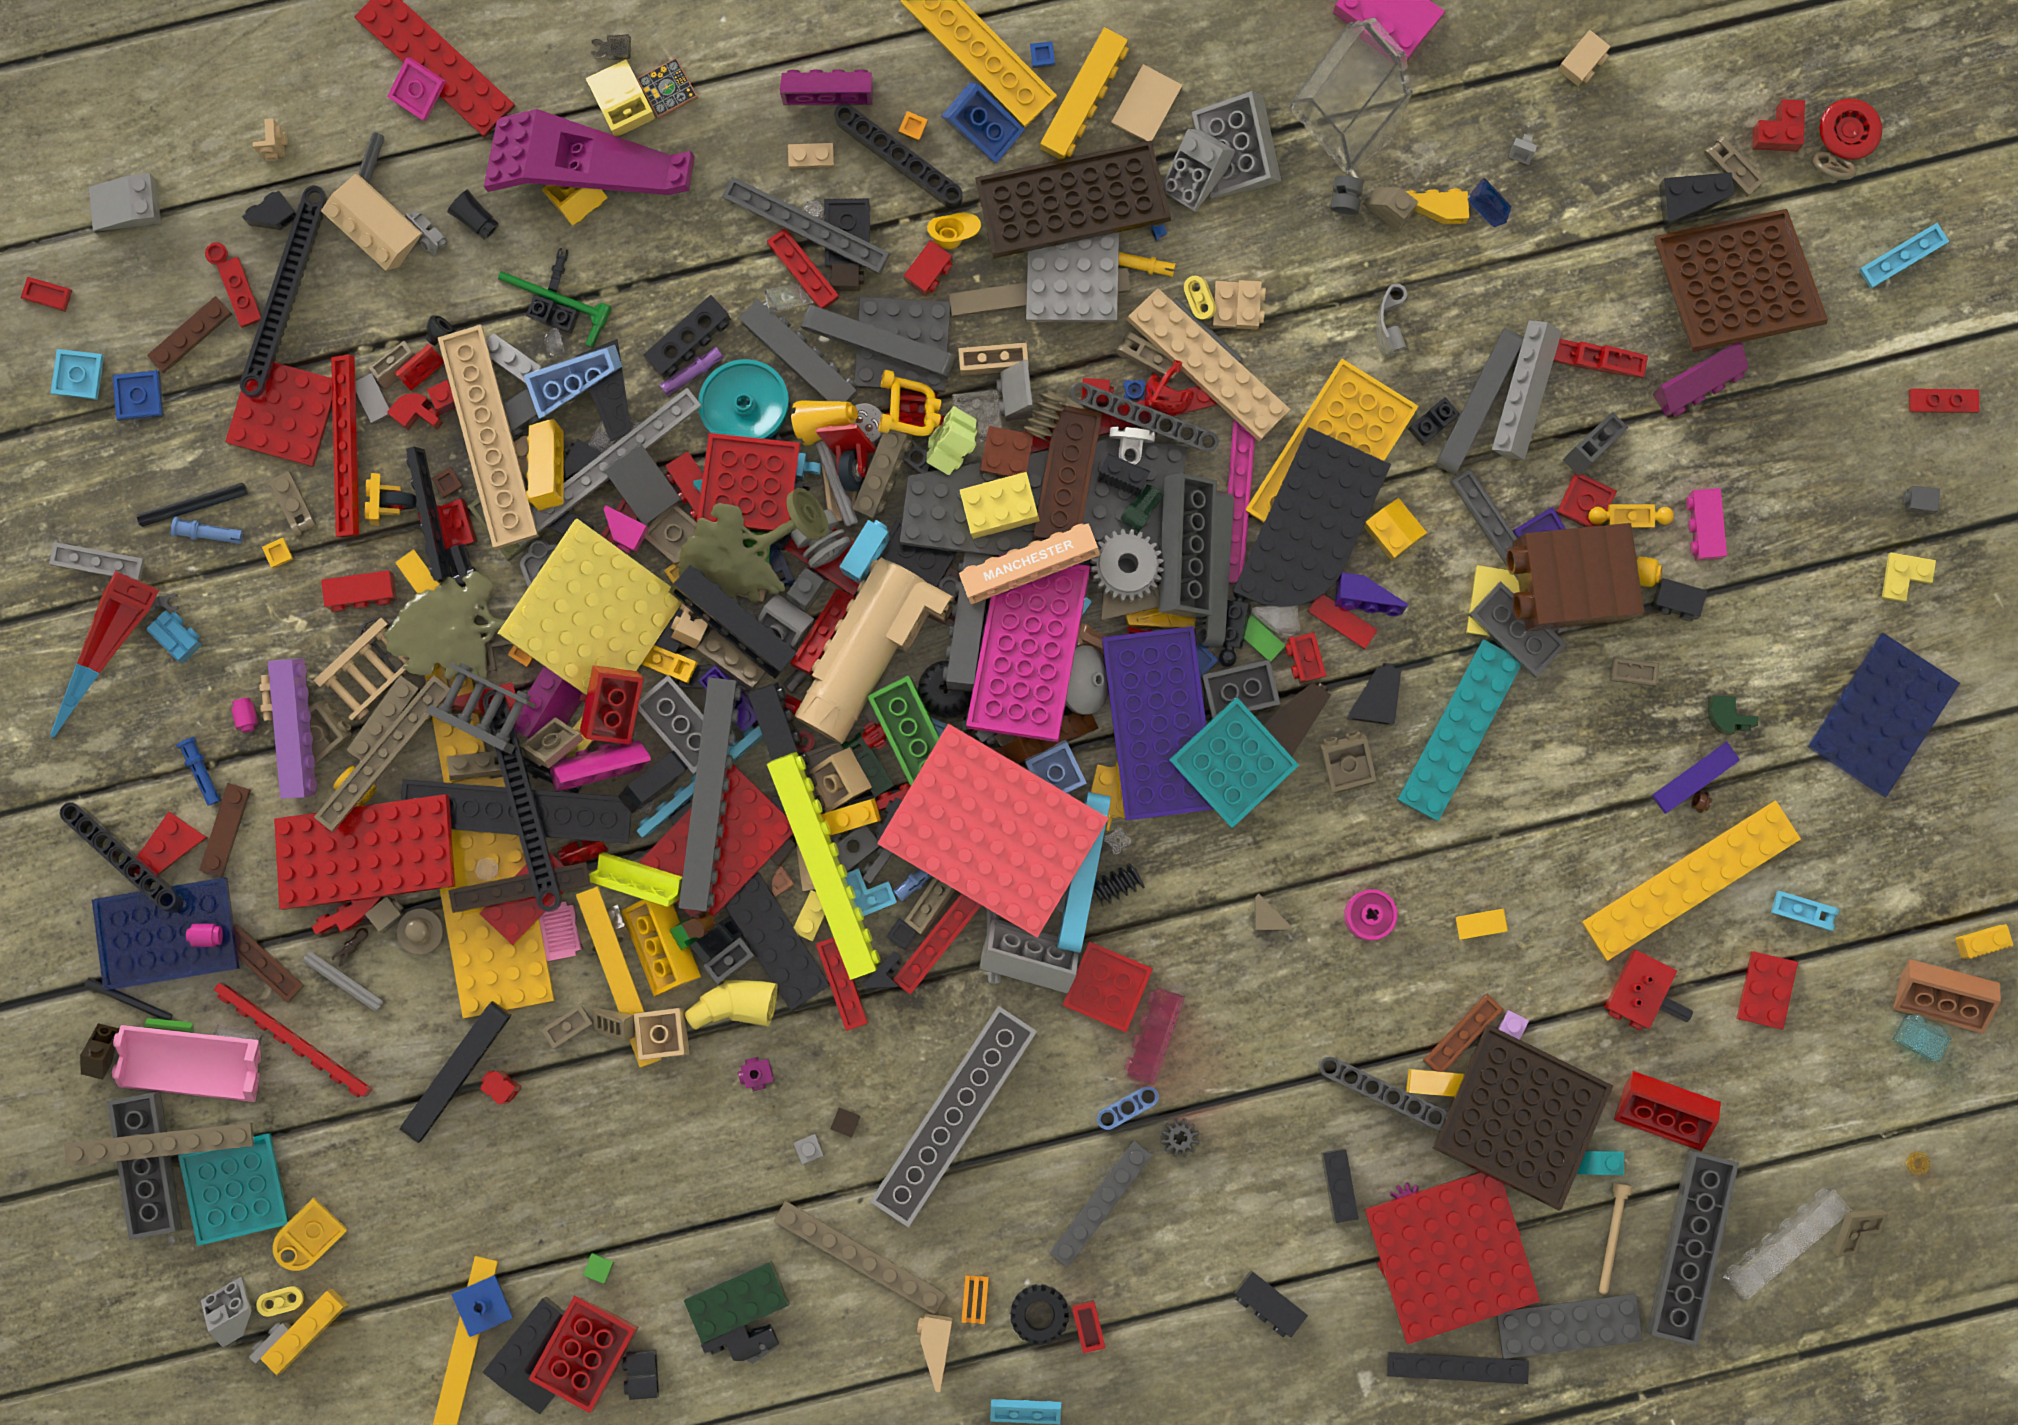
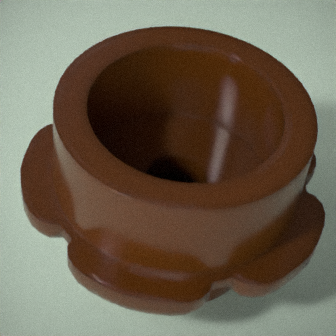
M1698 791L1693 796L1691 807L1696 809L1698 813H1702L1704 810L1707 811L1710 808L1712 799L1709 797V792L1705 791L1703 793Z

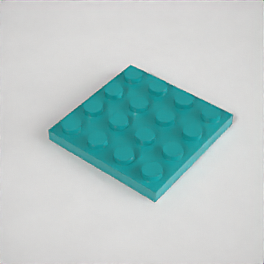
M1238 697L1233 699L1169 759L1173 766L1230 828H1233L1299 766Z
M271 1133L255 1136V1146L178 1155L197 1246L284 1226L289 1222Z

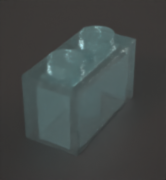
M1914 1013L1913 1016L1905 1015L1892 1040L1931 1062H1940L1952 1040L1950 1036L1946 1035L1947 1031L1937 1025L1932 1027L1926 1024L1927 1020Z

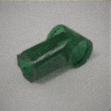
M1147 484L1134 503L1131 502L1120 519L1139 532L1151 516L1150 513L1160 502L1163 494L1156 487Z

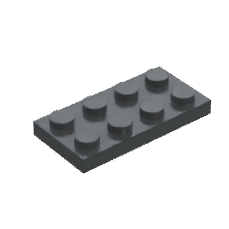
M1500 581L1471 611L1469 616L1528 673L1536 678L1567 644L1551 629L1526 631L1524 620H1517L1514 615V593Z

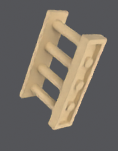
M384 618L376 621L314 679L319 687H331L354 711L349 716L352 721L356 719L361 721L370 712L368 708L393 686L400 675L403 676L408 672L402 666L394 674L371 650L372 646L370 644L376 638L378 640L381 639L387 645L388 639L384 637V633L387 632L390 624ZM359 654L361 656L364 655L387 679L379 689L354 665L355 662L353 660ZM398 657L405 665L409 661L408 657ZM342 670L344 672L348 671L371 695L362 705L337 681V675Z

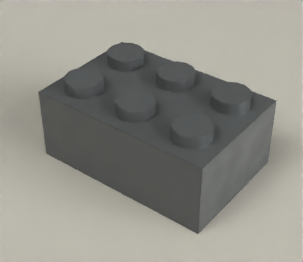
M1270 659L1204 674L1201 677L1211 720L1236 697L1251 713L1279 707L1280 705Z

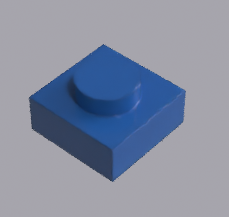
M1052 41L1030 44L1033 68L1055 66Z

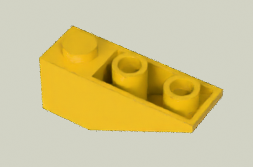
M1458 188L1440 193L1439 190L1435 189L1417 194L1416 191H1405L1418 201L1415 212L1439 223L1466 224L1469 219L1468 191H1462Z

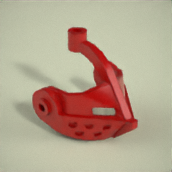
M1174 360L1173 366L1165 373L1161 382L1160 376L1153 374L1148 380L1145 402L1151 409L1159 412L1175 413L1184 410L1193 401V391L1188 389L1175 391L1166 385L1175 372L1179 373L1183 364L1181 361ZM1159 396L1170 397L1169 400H1159L1158 398Z

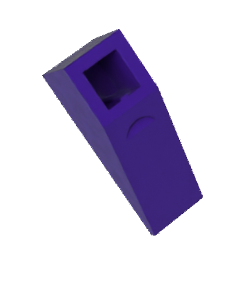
M1342 572L1336 581L1335 606L1342 607L1344 610L1359 609L1364 610L1366 613L1381 612L1386 613L1388 616H1399L1403 614L1408 606L1406 602L1364 575Z
M715 665L698 681L707 690L708 677L731 679ZM741 691L740 700H736L735 709L739 710L738 721L735 724L742 732H746L752 726L755 727L758 721L750 698Z

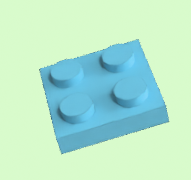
M57 349L50 393L58 396L98 400L104 355Z

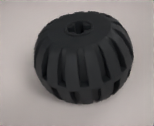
M939 661L929 666L921 675L918 684V692L927 710L943 718L955 717L966 711L970 706L973 693L970 691L949 690L948 694H944V691L940 689L946 683V681H943L944 667L949 666V661Z

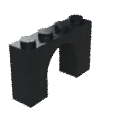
M579 439L575 443H571L567 449L566 455L568 456L564 462V483L603 452ZM610 479L606 481V483L615 487ZM569 511L547 527L564 536L574 520L579 519L592 530L594 529L592 524Z

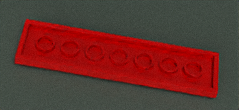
M370 0L354 16L362 26L400 61L404 63L407 57H411L444 79L446 83L439 97L484 138L496 127L497 120L506 116L515 107V104L402 0Z

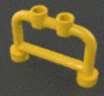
M884 370L881 387L891 389L890 415L882 413L878 431L888 434L889 430H895L916 436H927L933 432L934 427L938 428L941 414L937 413L940 410L941 400L935 398L932 388L921 382L895 377L894 371ZM900 387L919 391L926 395L924 410H926L924 418L925 427L899 422Z

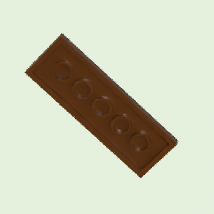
M1061 405L1064 408L1063 411H1056L1060 419H1054L1056 427L1052 429L1053 434L1050 440L1037 511L1040 521L1035 523L1033 538L1046 540L1054 533H1064L1071 530L1073 526L1082 524L1102 412Z

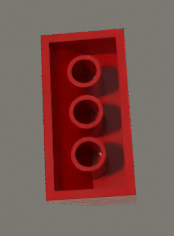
M1632 1071L1624 1086L1614 1120L1702 1151L1719 1122L1721 1102Z

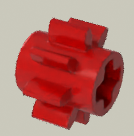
M872 720L863 726L865 732L861 735L870 749L875 746L880 750L888 745L886 742L887 736L881 723L876 725Z

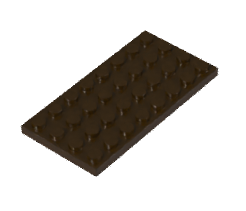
M1152 141L975 177L993 259L1171 221Z

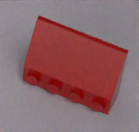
M574 1295L531 1373L529 1380L584 1411L591 1413L597 1406L639 1327L616 1314Z

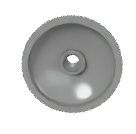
M1077 646L1066 705L1075 713L1082 715L1092 714L1105 704L1109 695L1105 659L1102 653L1094 647Z

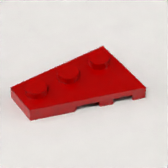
M168 812L140 851L138 857L159 875L169 868L172 863L186 855L200 842L202 843L208 837L172 812ZM138 867L135 871L137 875H139L141 872L140 867Z

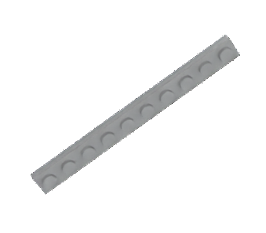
M688 388L683 390L564 483V504L540 511L535 506L531 508L538 534L610 478L603 469L639 443L643 445L645 450L649 449L698 411L702 406ZM531 539L519 542L518 544L522 547Z

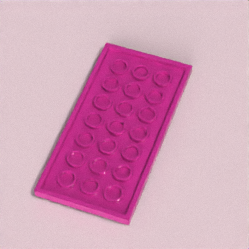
M1076 564L991 597L967 718V729L1059 742L1090 575V566Z

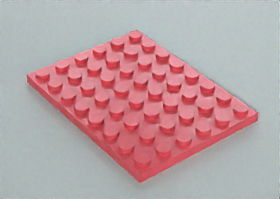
M948 723L877 844L1038 938L1109 818Z

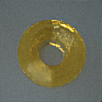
M1916 1151L1907 1157L1906 1166L1911 1173L1922 1175L1929 1170L1930 1159L1925 1153ZM1916 1159L1921 1161V1165L1918 1168L1914 1165Z

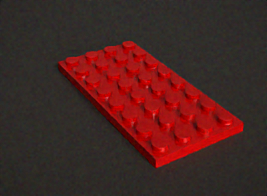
M447 794L354 807L333 833L314 818L317 813L274 819L280 910L455 887L450 800Z

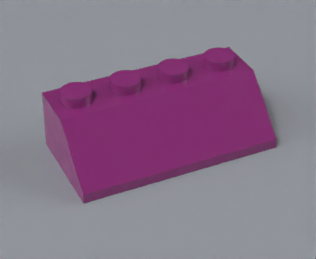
M814 69L806 73H800L799 70H788L787 73L781 74V99L783 105H873L872 72H868L865 69H857L854 72H845L842 69L823 72L822 70Z
M1734 343L1661 385L1653 393V396L1665 416L1668 417L1673 414L1674 417H1677L1687 410L1685 408L1687 405L1693 403L1696 406L1706 399V394L1710 392L1716 394L1726 388L1724 386L1725 383L1729 381L1735 383L1744 378L1745 375L1743 373L1749 369L1742 343Z
M544 666L527 695L531 696L529 701L535 703L536 706L532 708L524 704L515 722L516 731L530 738L555 717L568 724L581 703L579 698L582 692Z

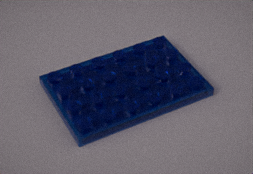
M1882 632L1807 747L1881 796L1887 797L1958 688L1960 682Z
M224 877L172 886L184 899L182 909L176 913H170L159 908L141 891L92 899L103 991L240 969L228 878ZM173 896L168 898L167 906L173 902ZM192 924H216V926L222 927V943L215 947H192L190 942L186 940V931Z

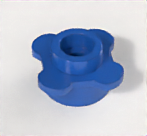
M1141 379L1138 381L1126 380L1123 383L1125 388L1123 398L1131 401L1145 400V382Z

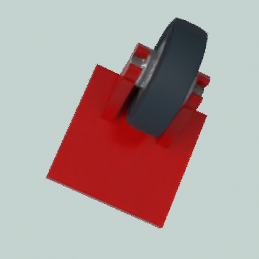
M857 424L816 428V433L837 456V474L843 488L846 491H859L868 471V453L876 452L877 448Z

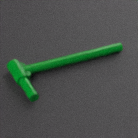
M501 271L499 273L498 280L591 316L593 326L585 345L594 348L599 333L604 328L611 312V306L600 303L595 305L594 308Z

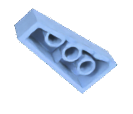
M615 345L525 374L524 378L538 418L540 419L558 409L621 368L622 364Z

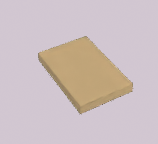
M1143 64L1111 124L1144 142L1153 141L1183 85Z

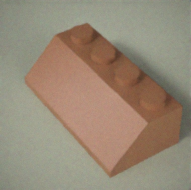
M1909 959L1901 974L1894 1010L1984 1034L2001 1003L2000 983Z

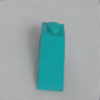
M1586 1150L1577 1174L1624 1175V1152Z

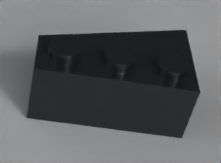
M1732 172L1664 178L1659 184L1663 228L1665 229L1677 222L1684 221L1691 216L1728 202L1734 195Z

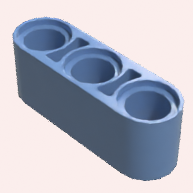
M1151 1086L1142 1087L1102 1109L1097 1115L1099 1126L1106 1130L1113 1129L1153 1107L1159 1099L1157 1090ZM1145 1090H1151L1154 1093V1100L1151 1103H1145L1141 1098ZM1125 1101H1130L1134 1104V1111L1131 1114H1124L1121 1110V1105ZM1106 1112H1110L1114 1116L1113 1123L1108 1126L1101 1123V1116Z

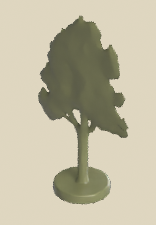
M796 488L787 495L786 499L787 510L791 520L767 534L755 535L744 526L742 510L739 507L718 503L713 506L710 513L712 517L717 518V521L712 522L705 518H699L697 529L694 531L695 536L688 537L687 542L681 546L682 551L678 564L680 568L679 577L691 565L693 568L701 570L705 578L710 582L718 584L727 596L736 600L735 594L740 593L748 595L750 602L757 603L760 598V593L757 589L769 590L770 594H779V591L785 590V586L779 580L771 565L765 560L768 556L767 549L772 543L796 529L810 540L821 539L827 535L829 529L826 514L818 500L810 492L803 488ZM743 539H751L757 543L750 548H746L742 542ZM762 551L761 556H758L757 553Z
M471 571L462 578L466 584L465 587L459 586L454 578L447 577V580H444L441 585L437 586L435 591L428 589L423 593H418L405 604L404 608L399 611V615L393 624L384 633V637L388 639L387 651L395 657L404 656L409 658L408 663L403 666V669H406L411 674L430 675L433 673L435 663H440L446 669L444 676L450 680L458 674V671L449 667L450 663L457 666L463 663L473 668L471 673L486 679L488 672L486 671L487 649L485 643L489 642L493 635L499 632L506 621L492 617L486 602L489 600L494 586L487 577L477 571ZM477 615L483 616L488 621V624L476 625L474 618ZM487 633V636L481 637V634Z

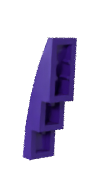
M1725 742L1651 796L1664 814H1666L1740 761V759L1728 742Z

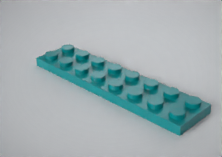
M1484 639L1481 641L1397 799L1399 802L1437 822L1439 821L1521 667L1505 650Z

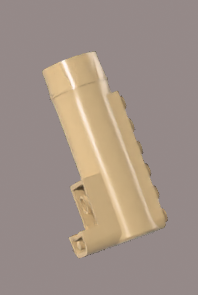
M882 557L872 562L869 568L871 573L867 580L863 579L857 589L859 594L855 600L852 599L846 608L847 615L844 620L840 619L835 627V636L832 640L829 639L823 648L825 652L821 660L817 659L814 663L812 676L815 680L806 691L807 694L794 715V718L840 744H843L855 721H858V717L868 700L867 696L873 692L897 648L908 653L929 614L946 622L953 610V604L956 602L950 594L927 583L902 566L885 560Z

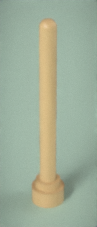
M1616 1182L1613 1183L1612 1192H1614L1613 1197H1616L1599 1286V1292L1602 1295L1607 1294L1609 1290L1625 1199H1628V1195H1631L1632 1190L1631 1185Z

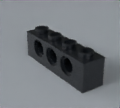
M710 295L643 355L663 379L667 376L671 377L679 370L678 366L683 361L688 362L695 356V351L700 346L705 347L713 339L712 336L717 331L722 332L730 324L728 321L731 320L730 315ZM703 319H710L712 321L708 328L700 327V322ZM693 334L695 338L691 343L683 342L685 335ZM676 349L678 353L674 358L666 357L668 350Z

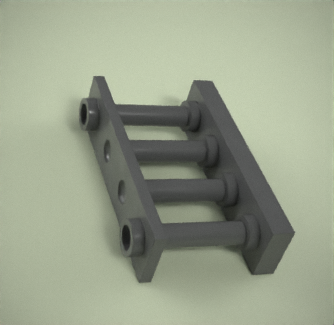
M450 663L449 667L458 671V674L443 704H440L438 708L430 705L426 713L502 751L512 754L515 745L508 743L510 739L508 736L524 704L535 708L536 704L529 701L531 696L521 691L514 694L471 673L473 668L463 663H460L459 666ZM468 676L477 680V683L462 714L459 713L456 717L451 714V707ZM487 685L497 691L481 723L474 726L470 724L472 720L470 716ZM507 695L516 699L500 733L497 732L496 736L490 734L491 729L489 726L504 696Z

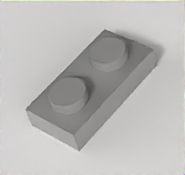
M288 1321L282 1324L279 1322L275 1324L268 1332L270 1336L265 1341L261 1339L252 1348L254 1352L249 1358L255 1364L261 1362L260 1358L292 1325Z

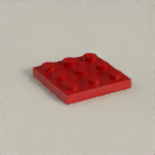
M1089 941L1077 969L1076 977L1062 1006L1127 1032L1153 968Z

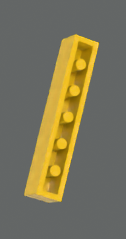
M1105 27L1103 28L1040 143V150L1059 160L1072 156L1076 148L1074 142L1077 137L1081 138L1087 128L1085 122L1088 117L1092 119L1098 108L1095 105L1099 98H1104L1108 90L1107 82L1109 79L1113 80L1119 70L1117 67L1119 60L1124 61L1130 48L1127 47L1128 39Z

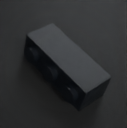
M1346 1149L1321 1152L1333 1222L1340 1223L1358 1220Z
M1252 1270L1234 1291L1238 1296L1236 1301L1245 1308L1249 1305L1256 1310L1254 1315L1264 1323L1267 1320L1275 1325L1273 1330L1283 1338L1286 1334L1291 1338L1308 1317L1305 1312Z

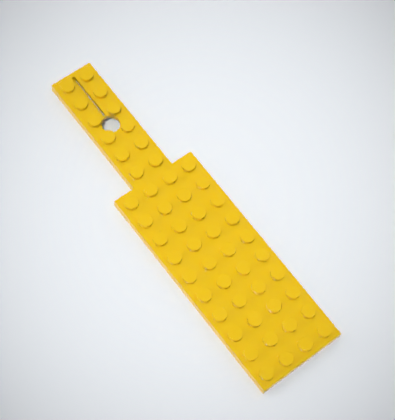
M435 663L432 674L424 675L426 684L434 675L449 688H451L456 676L447 680L444 676L446 669L440 663ZM468 676L466 677L457 696L473 691V679L468 678ZM472 713L470 724L477 726L478 723H481L480 715ZM432 716L444 783L505 787L503 777L491 779V776L450 781L447 756L486 752L485 742ZM452 830L455 887L440 889L463 1019L480 1016L491 1001L496 1002L505 1010L555 1001L539 919L512 945L479 914L485 907L452 913L448 890L514 877L526 865L519 835Z

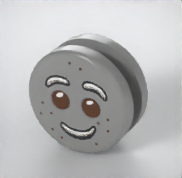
M857 404L855 407L858 411V418L854 424H857L870 441L876 445L880 442L883 432L878 431L882 412L871 404Z

